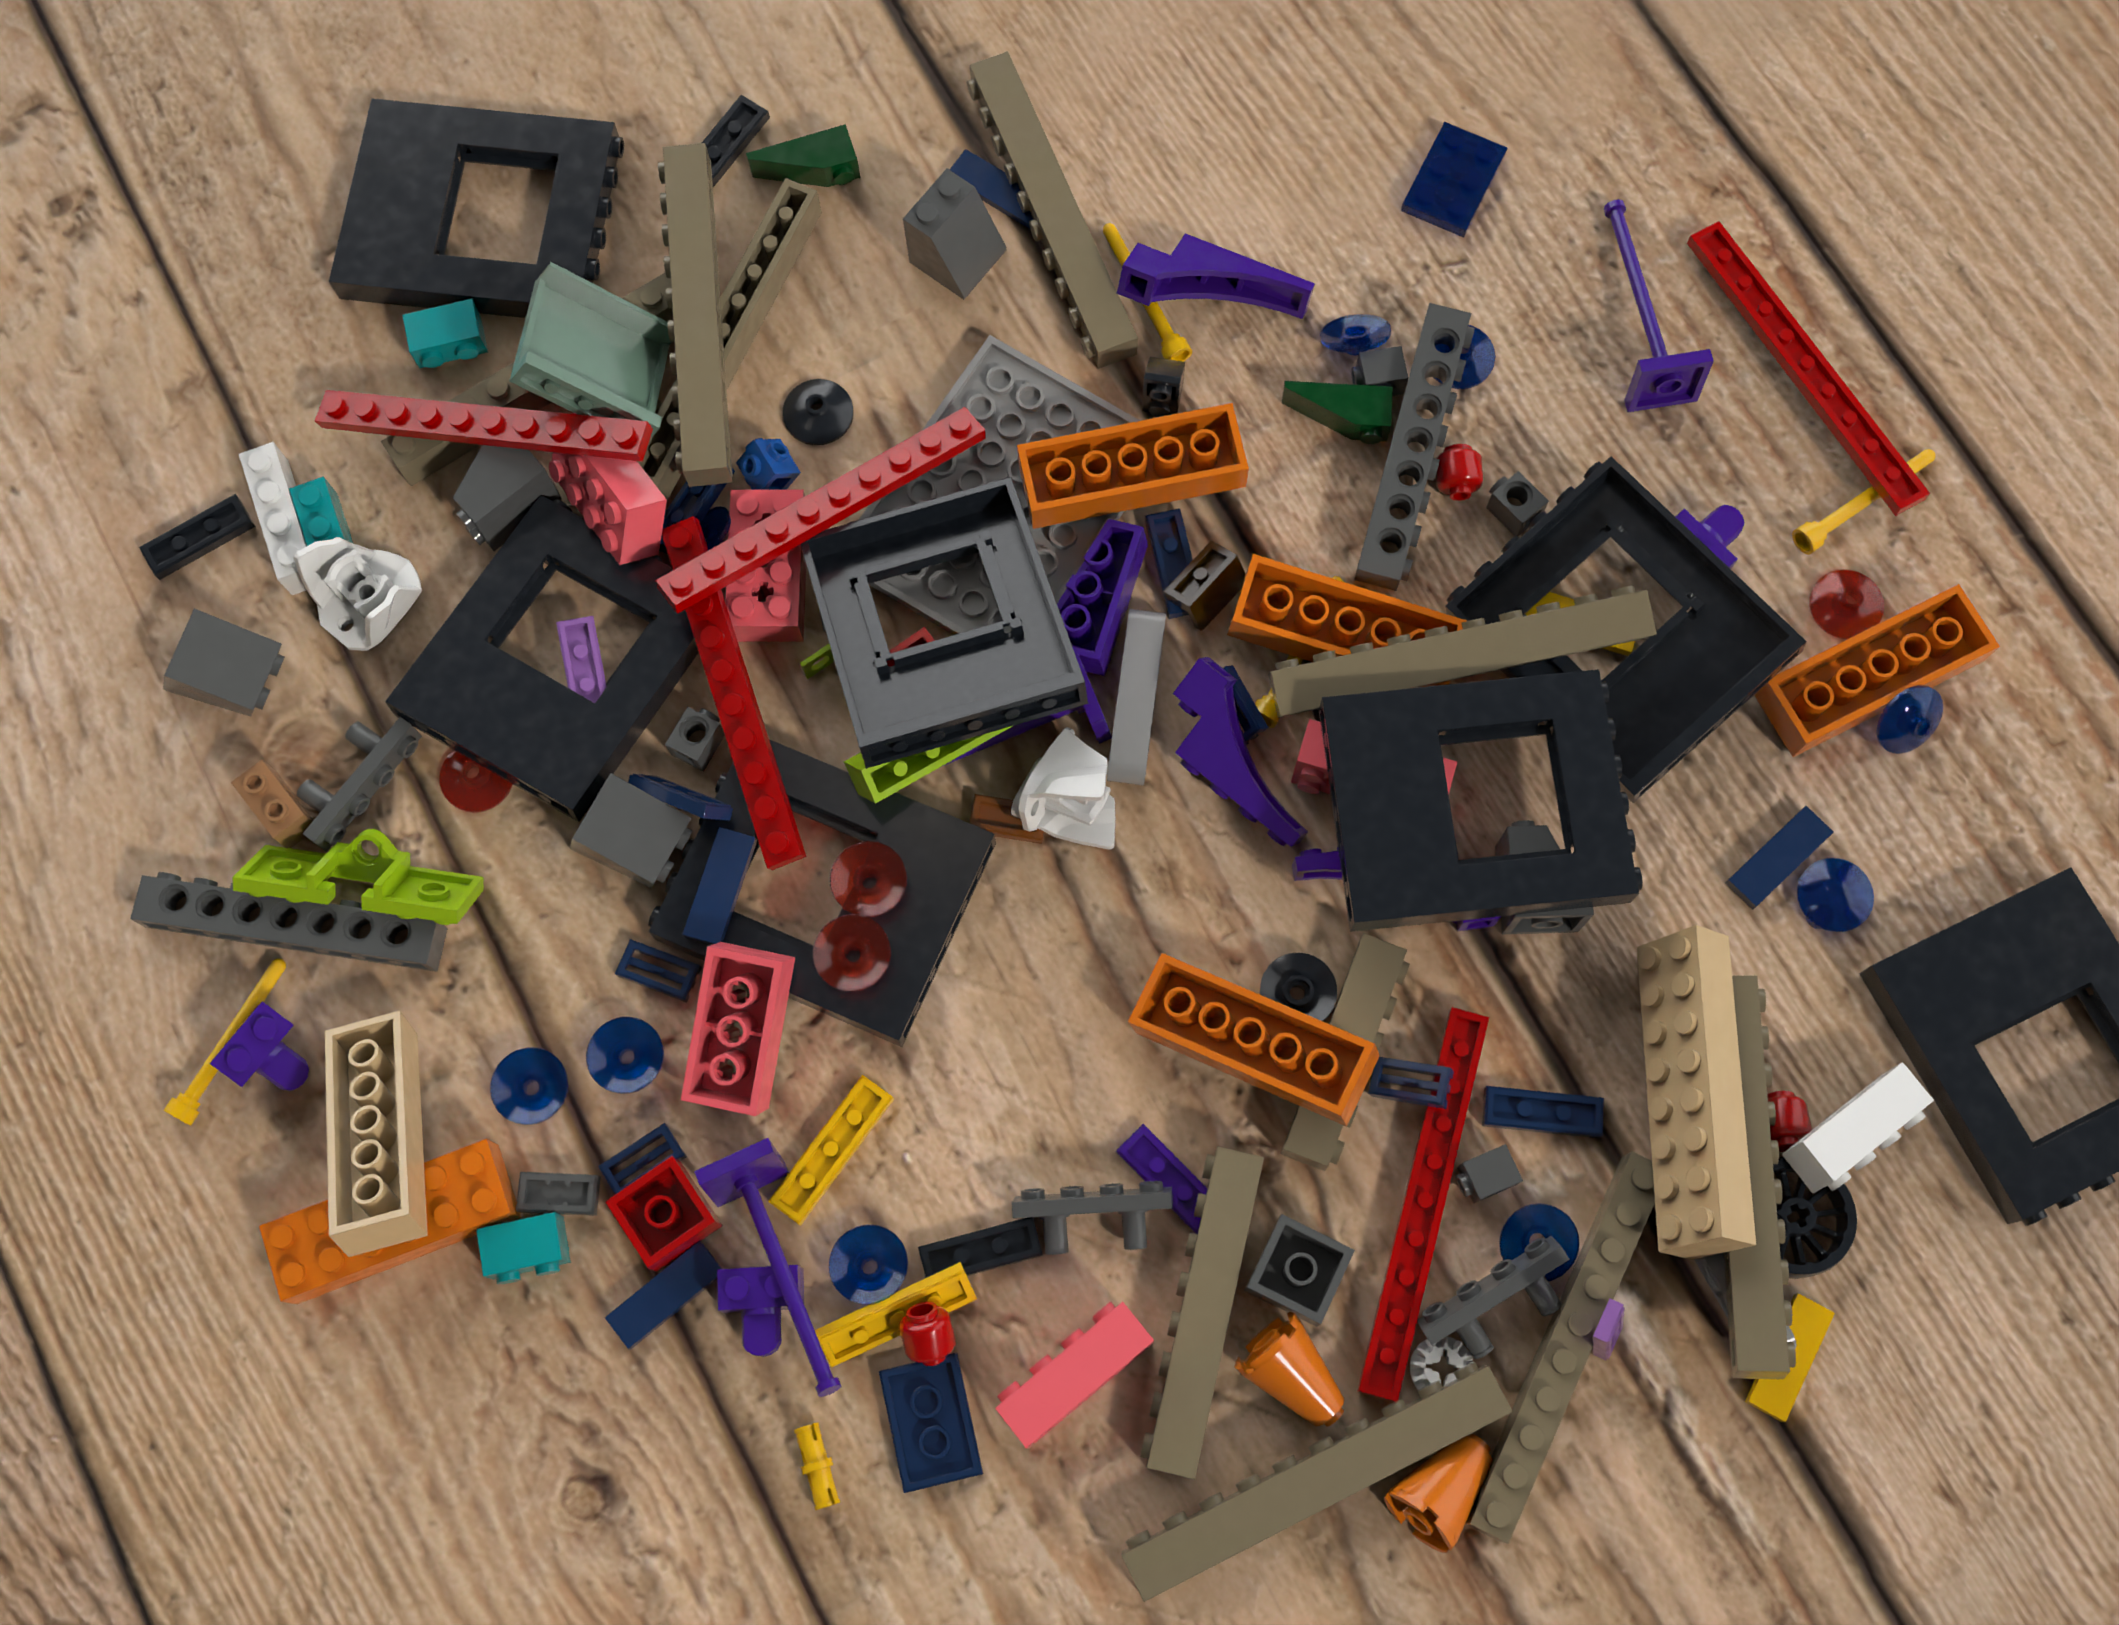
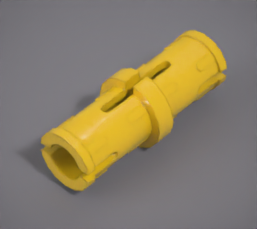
M819 1422L794 1430L804 1466L800 1467L802 1475H807L815 1511L841 1503L830 1468L834 1464L832 1457H827Z

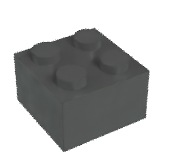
M1281 1214L1244 1291L1286 1312H1293L1298 1318L1317 1327L1322 1324L1355 1250Z

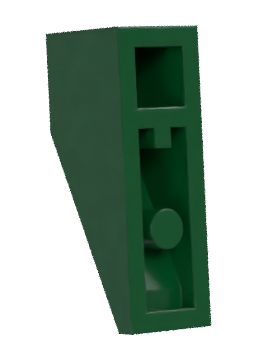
M846 124L746 153L753 178L782 182L787 178L799 184L822 187L845 185L854 179L861 178L857 156Z
M1284 381L1282 404L1351 440H1360L1365 444H1377L1379 442H1387L1390 433L1393 387Z

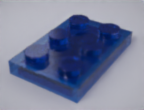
M1444 121L1402 203L1401 211L1464 238L1508 148Z

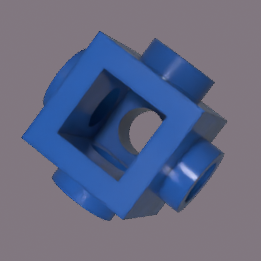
M758 438L751 441L745 447V452L736 462L745 481L752 490H787L801 473L781 439Z

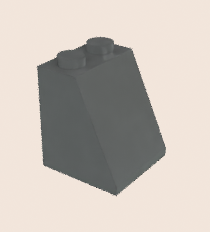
M948 168L903 218L909 263L963 300L1007 250L976 188Z
M482 445L453 496V499L461 509L456 515L466 526V530L479 545L486 542L493 551H496L505 543L540 495L551 501L554 499L561 500L562 498L546 469L529 450Z
M194 608L165 672L163 690L251 717L255 707L262 710L271 691L264 687L269 674L277 677L285 656L278 654L282 644Z
M610 773L574 834L570 849L652 888L656 880L662 883L665 881L674 865L673 862L668 860L675 847L682 850L693 830L687 828L691 817Z
M1524 820L1514 822L1506 828L1495 845V856L1560 850L1547 825L1535 826L1534 821ZM1593 907L1501 916L1502 935L1579 932L1594 915Z

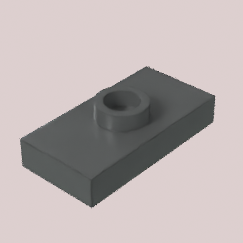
M520 1172L516 1212L538 1214L556 1212L562 1215L597 1216L601 1176Z

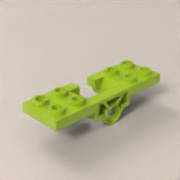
M376 829L362 831L350 844L337 842L327 853L264 845L232 877L233 891L245 892L253 897L272 896L285 898L293 903L305 901L328 905L336 897L335 883L327 882L330 877L374 883L373 888H368L361 896L362 910L397 915L401 919L419 918L432 920L440 925L458 924L484 890V877L411 866L410 853L398 851L386 835ZM369 840L375 843L379 854L374 856L367 854L362 848V841Z

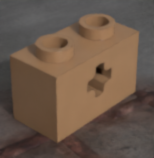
M260 760L231 782L272 838L285 848H292L306 837L303 833L314 821L278 772L266 762Z

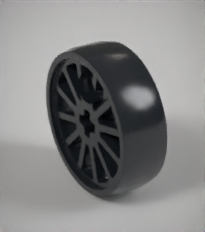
M1780 1157L1778 1164H1773V1172L1776 1174V1178L1780 1179L1782 1185L1781 1204H1776L1777 1219H1783L1785 1223V1243L1779 1244L1780 1257L1783 1259L1790 1239L1795 1264L1788 1263L1789 1279L1819 1275L1836 1266L1852 1246L1857 1230V1213L1854 1200L1845 1184L1833 1191L1826 1186L1806 1200L1802 1198L1806 1184L1800 1177L1792 1197L1786 1172H1795V1170L1784 1157ZM1827 1194L1832 1202L1833 1209L1815 1211L1813 1204ZM1797 1211L1800 1219L1790 1223L1787 1216ZM1835 1216L1836 1231L1816 1224V1219L1819 1217ZM1809 1231L1830 1238L1832 1244L1829 1249L1825 1251ZM1801 1239L1817 1256L1815 1262H1806Z

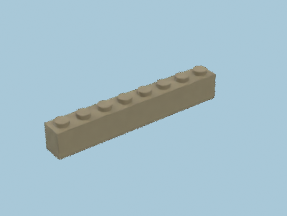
M1217 1146L1215 1156L1207 1154L1202 1178L1209 1179L1206 1195L1198 1193L1194 1217L1201 1218L1198 1234L1190 1232L1185 1256L1192 1257L1189 1273L1181 1271L1176 1292L1177 1296L1183 1297L1180 1313L1172 1311L1167 1335L1175 1337L1171 1353L1163 1352L1158 1374L1159 1376L1166 1377L1163 1392H1154L1149 1415L1157 1418L1153 1434L1145 1433L1140 1456L1148 1459L1147 1468L1195 1480L1264 1157Z

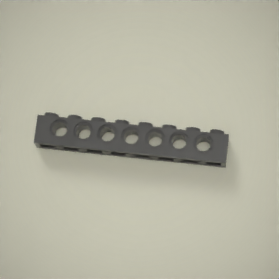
M1429 303L1355 574V581L1397 591L1400 580H1408L1413 560L1406 557L1409 546L1416 547L1422 526L1415 525L1418 512L1425 514L1431 493L1424 491L1427 479L1434 481L1440 459L1433 458L1436 446L1443 448L1449 426L1442 425L1445 413L1452 414L1457 393L1451 392L1454 380L1461 381L1466 360L1460 359L1462 348L1469 349L1475 328L1468 326L1472 313ZM1439 344L1446 345L1450 348L1451 352L1441 353L1435 346ZM1436 377L1443 384L1439 386L1430 385L1426 378ZM1421 409L1429 410L1434 417L1431 419L1421 418L1417 411ZM1418 442L1424 446L1425 451L1414 452L1408 447V444ZM1409 475L1415 479L1416 484L1412 486L1404 485L1400 482L1399 477ZM1394 508H1400L1406 512L1408 517L1396 519L1389 511ZM1392 542L1396 544L1399 551L1387 553L1381 548L1380 544Z
M158 872L157 877L142 875L130 917L131 920L145 928L438 972L448 930L445 925L437 924L432 920L419 918L401 919L397 915L362 910L361 903L356 901L341 900L340 905L330 903L325 905L305 901L293 903L285 898L272 896L253 897L245 892L233 891V883H231L230 888L218 887L217 882L205 878H194L193 883L181 881L180 876L165 872ZM186 896V904L183 908L176 911L177 902ZM223 902L222 911L216 916H212L215 905ZM260 907L259 916L254 921L249 922L248 918L251 911ZM292 913H297L295 923L285 928L287 917ZM330 918H334L333 927L328 932L322 933L323 923ZM371 923L370 933L366 937L358 939L360 928L365 924ZM403 929H408L406 940L401 944H395L397 933Z

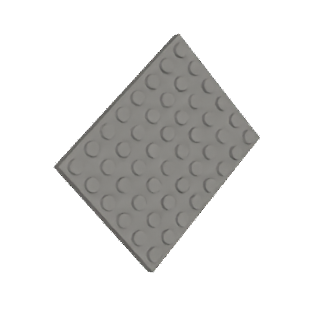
M989 335L922 429L924 430L961 408L966 407L984 427L986 439L870 504L859 520L1011 477L1056 603H1058L1066 590L1067 582L1072 574L1075 575L1083 564L1085 554L1107 520L1118 521L1124 511L1033 529L1018 464L1017 445L1140 420ZM979 552L869 584L952 635L1002 621ZM1010 625L1003 627L1004 633L1011 631Z

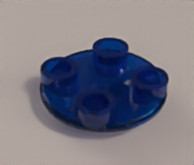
M1825 858L1814 862L1800 874L1797 885V900L1803 914L1806 916L1807 923L1811 927L1831 932H1846L1857 928L1869 917L1874 905V891L1869 878L1858 866L1844 859Z

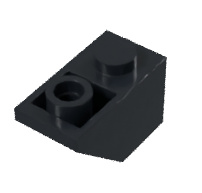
M1155 357L1149 358L1144 375L1142 411L1149 412L1156 417L1178 413L1184 381L1185 362Z

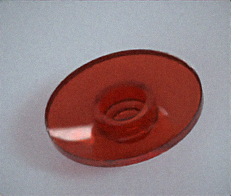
M1842 569L1829 572L1817 581L1810 593L1809 607L1815 622L1821 629L1834 637L1849 639L1880 623L1884 614V599L1878 586L1869 577L1857 571ZM1846 595L1853 597L1856 604L1849 603L1846 600Z
M455 750L444 760L439 776L440 787L445 798L454 807L471 813L484 812L496 807L508 796L513 785ZM474 767L479 768V773L476 777L469 778L467 776L470 769Z
M865 841L846 848L836 858L830 872V887L835 900L849 913L861 917H875L890 911L903 897L907 885V873L902 859L892 848L879 842ZM867 877H874L877 880L873 888H865L863 886V881Z
M855 914L843 915L827 923L817 935L813 947L814 964L821 978L830 986L843 991H860L874 985L886 972L891 958L890 942L883 928L874 920ZM858 950L860 958L856 962L848 961L846 956L849 951Z

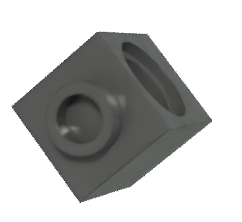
M1402 346L1359 352L1356 367L1351 369L1353 385L1393 387L1392 396L1404 394L1408 382V373Z
M1518 471L1509 479L1505 476L1502 477L1489 490L1491 497L1486 508L1514 536H1519L1529 527L1531 521L1538 514L1545 511L1549 500ZM1516 498L1522 503V506H1514L1507 499Z
M687 707L665 746L673 757L704 772L725 736L724 730L719 723L720 718L706 709L701 708L697 712ZM695 731H706L705 737L701 741H689L691 734Z
M1506 1144L1467 1160L1457 1167L1460 1173L1456 1175L1457 1184L1465 1197L1470 1196L1473 1203L1514 1187L1523 1181Z

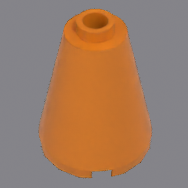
M1288 1312L1286 1313L1288 1321L1283 1323L1279 1317L1276 1318L1246 1345L1245 1348L1250 1354L1245 1361L1238 1356L1234 1368L1240 1375L1315 1427L1323 1424L1329 1427L1343 1415L1344 1409L1342 1405L1345 1399L1301 1320L1295 1313Z
M1471 1434L1442 1448L1389 1489V1492L1384 1497L1387 1508L1400 1524L1407 1519L1416 1528L1412 1535L1439 1552L1447 1553L1448 1550L1451 1551L1457 1544L1493 1462L1489 1454L1491 1451L1490 1447L1480 1437Z

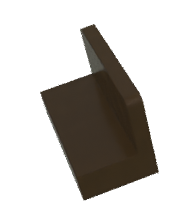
M1211 540L1163 592L1168 601L1189 613L1195 628L1203 631L1241 590L1246 574L1237 554Z

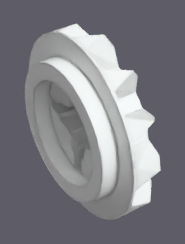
M1447 1336L1434 1345H1431L1429 1340L1426 1339L1416 1347L1410 1360V1374L1418 1390L1438 1380L1441 1383L1439 1373L1426 1368V1365L1439 1363L1441 1356H1443V1351H1445V1357H1447V1364L1454 1366V1368L1460 1369L1473 1363L1472 1354L1461 1341ZM1454 1372L1446 1375L1443 1386L1456 1380Z

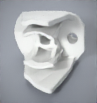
M340 537L314 542L297 551L293 557L307 592L317 604L320 625L349 650L367 651L378 645L394 629L422 592L419 575L409 560L391 552L368 549L350 543ZM348 624H353L349 631H344Z
M1064 728L1043 757L1037 759L1014 798L1011 814L1021 819L1023 829L1030 832L1038 828L1053 837L1108 850L1113 849L1115 846V800L1109 794L1111 791L1110 787L1106 786L1107 758L1076 737L1073 729Z

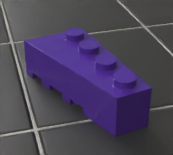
M1108 519L1085 554L1083 564L1075 575L1072 574L1067 582L1066 590L1057 603L1073 650L1078 652L1086 672L1102 676L1106 675L1148 547L1145 531L1142 526Z

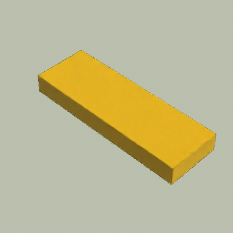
M1799 1293L1794 1294L1791 1300L1792 1325L1789 1326L1797 1344L1795 1348V1367L1790 1368V1372L1784 1379H1755L1745 1400L1749 1405L1781 1422H1786L1835 1315L1833 1311Z

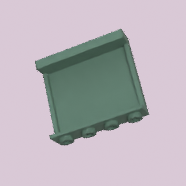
M550 262L535 281L509 381L578 415L648 421L653 428L652 437L660 429L662 417L655 414L668 350L672 343L668 334V322Z

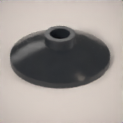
M813 379L799 384L788 394L783 405V420L787 430L794 438L809 445H825L838 440L849 429L854 415L853 403L847 391L839 384L825 379ZM817 403L823 404V406L818 410H813L810 408L812 405Z
M1289 953L1277 958L1267 967L1261 979L1260 995L1324 1021L1336 1003L1337 984L1330 968L1319 958L1306 953ZM1295 987L1301 988L1304 991V998L1300 1000L1292 998L1290 990Z

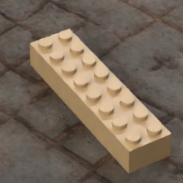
M1694 925L1637 947L1658 1251L1691 1260L1756 1245L1729 936Z

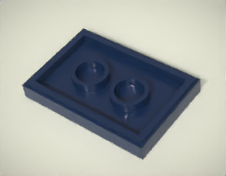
M957 1352L948 1354L942 1363L934 1366H925L922 1363L914 1362L879 1371L904 1493L984 1474Z

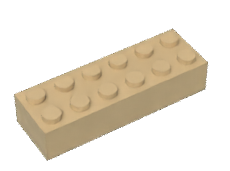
M401 1011L326 1030L325 1075L329 1236L348 1257L428 1236L417 1033Z

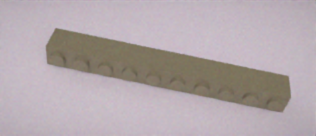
M1007 51L971 64V80L967 81L969 94L972 100H978L982 107L979 108L982 123L985 129L991 128L994 134L991 137L992 144L997 156L1003 155L1006 161L1004 170L1010 185L1017 183L1021 192L1016 193L1018 203L1023 213L1030 211L1033 220L1029 221L1031 233L1036 242L1041 240L1045 249L1042 250L1045 265L1049 271L1054 269L1058 278L1055 279L1058 294L1062 300L1067 298L1071 307L1068 309L1070 321L1074 329L1080 328L1084 336L1081 338V343L1088 359L1093 357L1097 368L1100 369L1137 355L1138 337L1119 295L1116 294L1115 286L1009 52Z
M705 143L663 147L664 162H658L660 182L665 184L666 193H660L662 214L667 215L668 223L662 225L663 242L665 247L669 246V256H664V269L666 277L671 278V288H666V301L668 310H673V320H668V334L670 342H675V352L670 353L669 357L672 375H677V385L672 386L671 391L673 405L675 408L679 407V418L674 419L673 424L676 441H681V452H676L675 455L678 474H684L689 487L733 483L711 160Z
M785 178L720 297L726 390L822 214L817 190ZM677 378L672 386L677 385ZM671 389L657 415L662 417L660 429L650 438L643 462L637 461L667 500L681 476L677 471L675 457L676 452H681V441H676L673 424L674 419L679 418V407L675 408L673 405Z
M665 273L622 298L666 322L673 320V310H668L666 301V288H671V278H667ZM514 362L448 401L528 410H540L552 403L509 381ZM392 435L381 441L410 486L480 446L478 444Z
M1634 585L1611 590V598L1598 600L1597 594H1590L1574 598L1575 605L1560 608L1559 602L1537 606V614L1523 616L1522 610L1500 614V622L1485 624L1484 618L1463 622V630L1448 633L1447 626L1426 630L1424 631L1425 638L1411 641L1410 635L1407 634L1387 639L1388 646L1373 649V644L1370 642L1350 647L1351 654L1336 657L1334 650L1312 655L1314 662L1299 665L1298 659L1275 663L1277 670L1269 673V679L1277 716L1279 718L1319 709L1322 697L1418 688L1657 635L1648 591L1635 592Z
M1732 976L1756 1235L1755 1246L1723 1253L1732 1378L1784 1379L1790 1372V1368L1795 1367L1796 1352L1794 1342H1787L1786 1326L1792 1325V1306L1790 1300H1784L1783 1284H1788L1789 1268L1787 1260L1780 1257L1779 1244L1785 1243V1223L1783 1219H1777L1776 1204H1781L1782 1185L1780 1179H1774L1773 1164H1778L1779 1148L1777 1140H1771L1770 1126L1775 1125L1776 1112L1774 1102H1768L1767 1087L1772 1086V1067L1770 1063L1764 1062V1050L1769 1048L1768 1026L1761 1025L1760 1013L1766 1010L1765 989H1758V976Z
M1633 1151L1621 1157L1560 1297L1562 1306L1553 1313L1513 1405V1412L1510 1413L1493 1451L1491 1467L1465 1523L1499 1542L1509 1544L1593 1348V1335L1609 1298L1614 1299L1654 1206L1652 1161Z
M1476 1362L1470 1363L1454 1372L1456 1380L1444 1386L1441 1385L1439 1380L1417 1391L1420 1396L1419 1399L1407 1405L1403 1399L1398 1400L1381 1409L1384 1417L1372 1423H1369L1367 1418H1363L1345 1428L1347 1436L1335 1442L1332 1441L1330 1436L1308 1447L1311 1452L1310 1455L1298 1461L1294 1455L1289 1456L1272 1466L1275 1473L1261 1480L1258 1474H1254L1236 1484L1238 1492L1226 1498H1223L1221 1492L1199 1503L1201 1511L1189 1517L1186 1516L1184 1511L1162 1522L1165 1527L1164 1530L1152 1536L1146 1530L1126 1541L1128 1548L1122 1551V1557L1143 1601L1145 1602L1512 1413L1513 1411L1490 1367L1483 1365L1478 1368Z

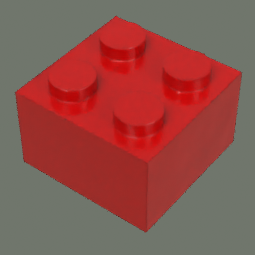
M674 1156L669 1157L605 1201L647 1268L656 1272L685 1253L698 1241H702L723 1226L681 1161Z

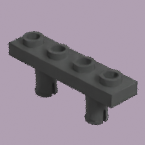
M399 717L383 738L361 722L353 723L347 730L345 738L368 756L335 795H332L311 779L306 780L299 787L297 797L319 813L304 831L303 835L326 852L331 846L340 842L346 833L347 826L355 817L362 815L370 805V799L380 787L386 786L391 781L396 767L404 758L410 757L418 747V741L422 737L420 733L401 717Z
M1146 1181L1139 1183V1189L1124 1190L1123 1184L1120 1183L1100 1185V1191L1084 1192L1083 1186L1060 1188V1194H1045V1190L1042 1188L1025 1189L1021 1191V1196H1016L1012 1201L1013 1218L1039 1217V1219H1043L1045 1254L1047 1255L1068 1253L1066 1217L1074 1214L1117 1212L1122 1216L1124 1249L1147 1248L1145 1212L1154 1209L1172 1208V1187H1163L1162 1181Z
M1552 1236L1547 1239H1536L1526 1246L1523 1254L1513 1260L1506 1259L1497 1263L1491 1269V1274L1480 1281L1473 1280L1462 1285L1457 1290V1295L1444 1303L1436 1302L1423 1311L1422 1317L1417 1320V1323L1431 1345L1456 1331L1474 1359L1486 1356L1493 1350L1494 1346L1477 1320V1317L1523 1288L1542 1316L1551 1315L1559 1310L1562 1303L1545 1275L1570 1260L1561 1245Z

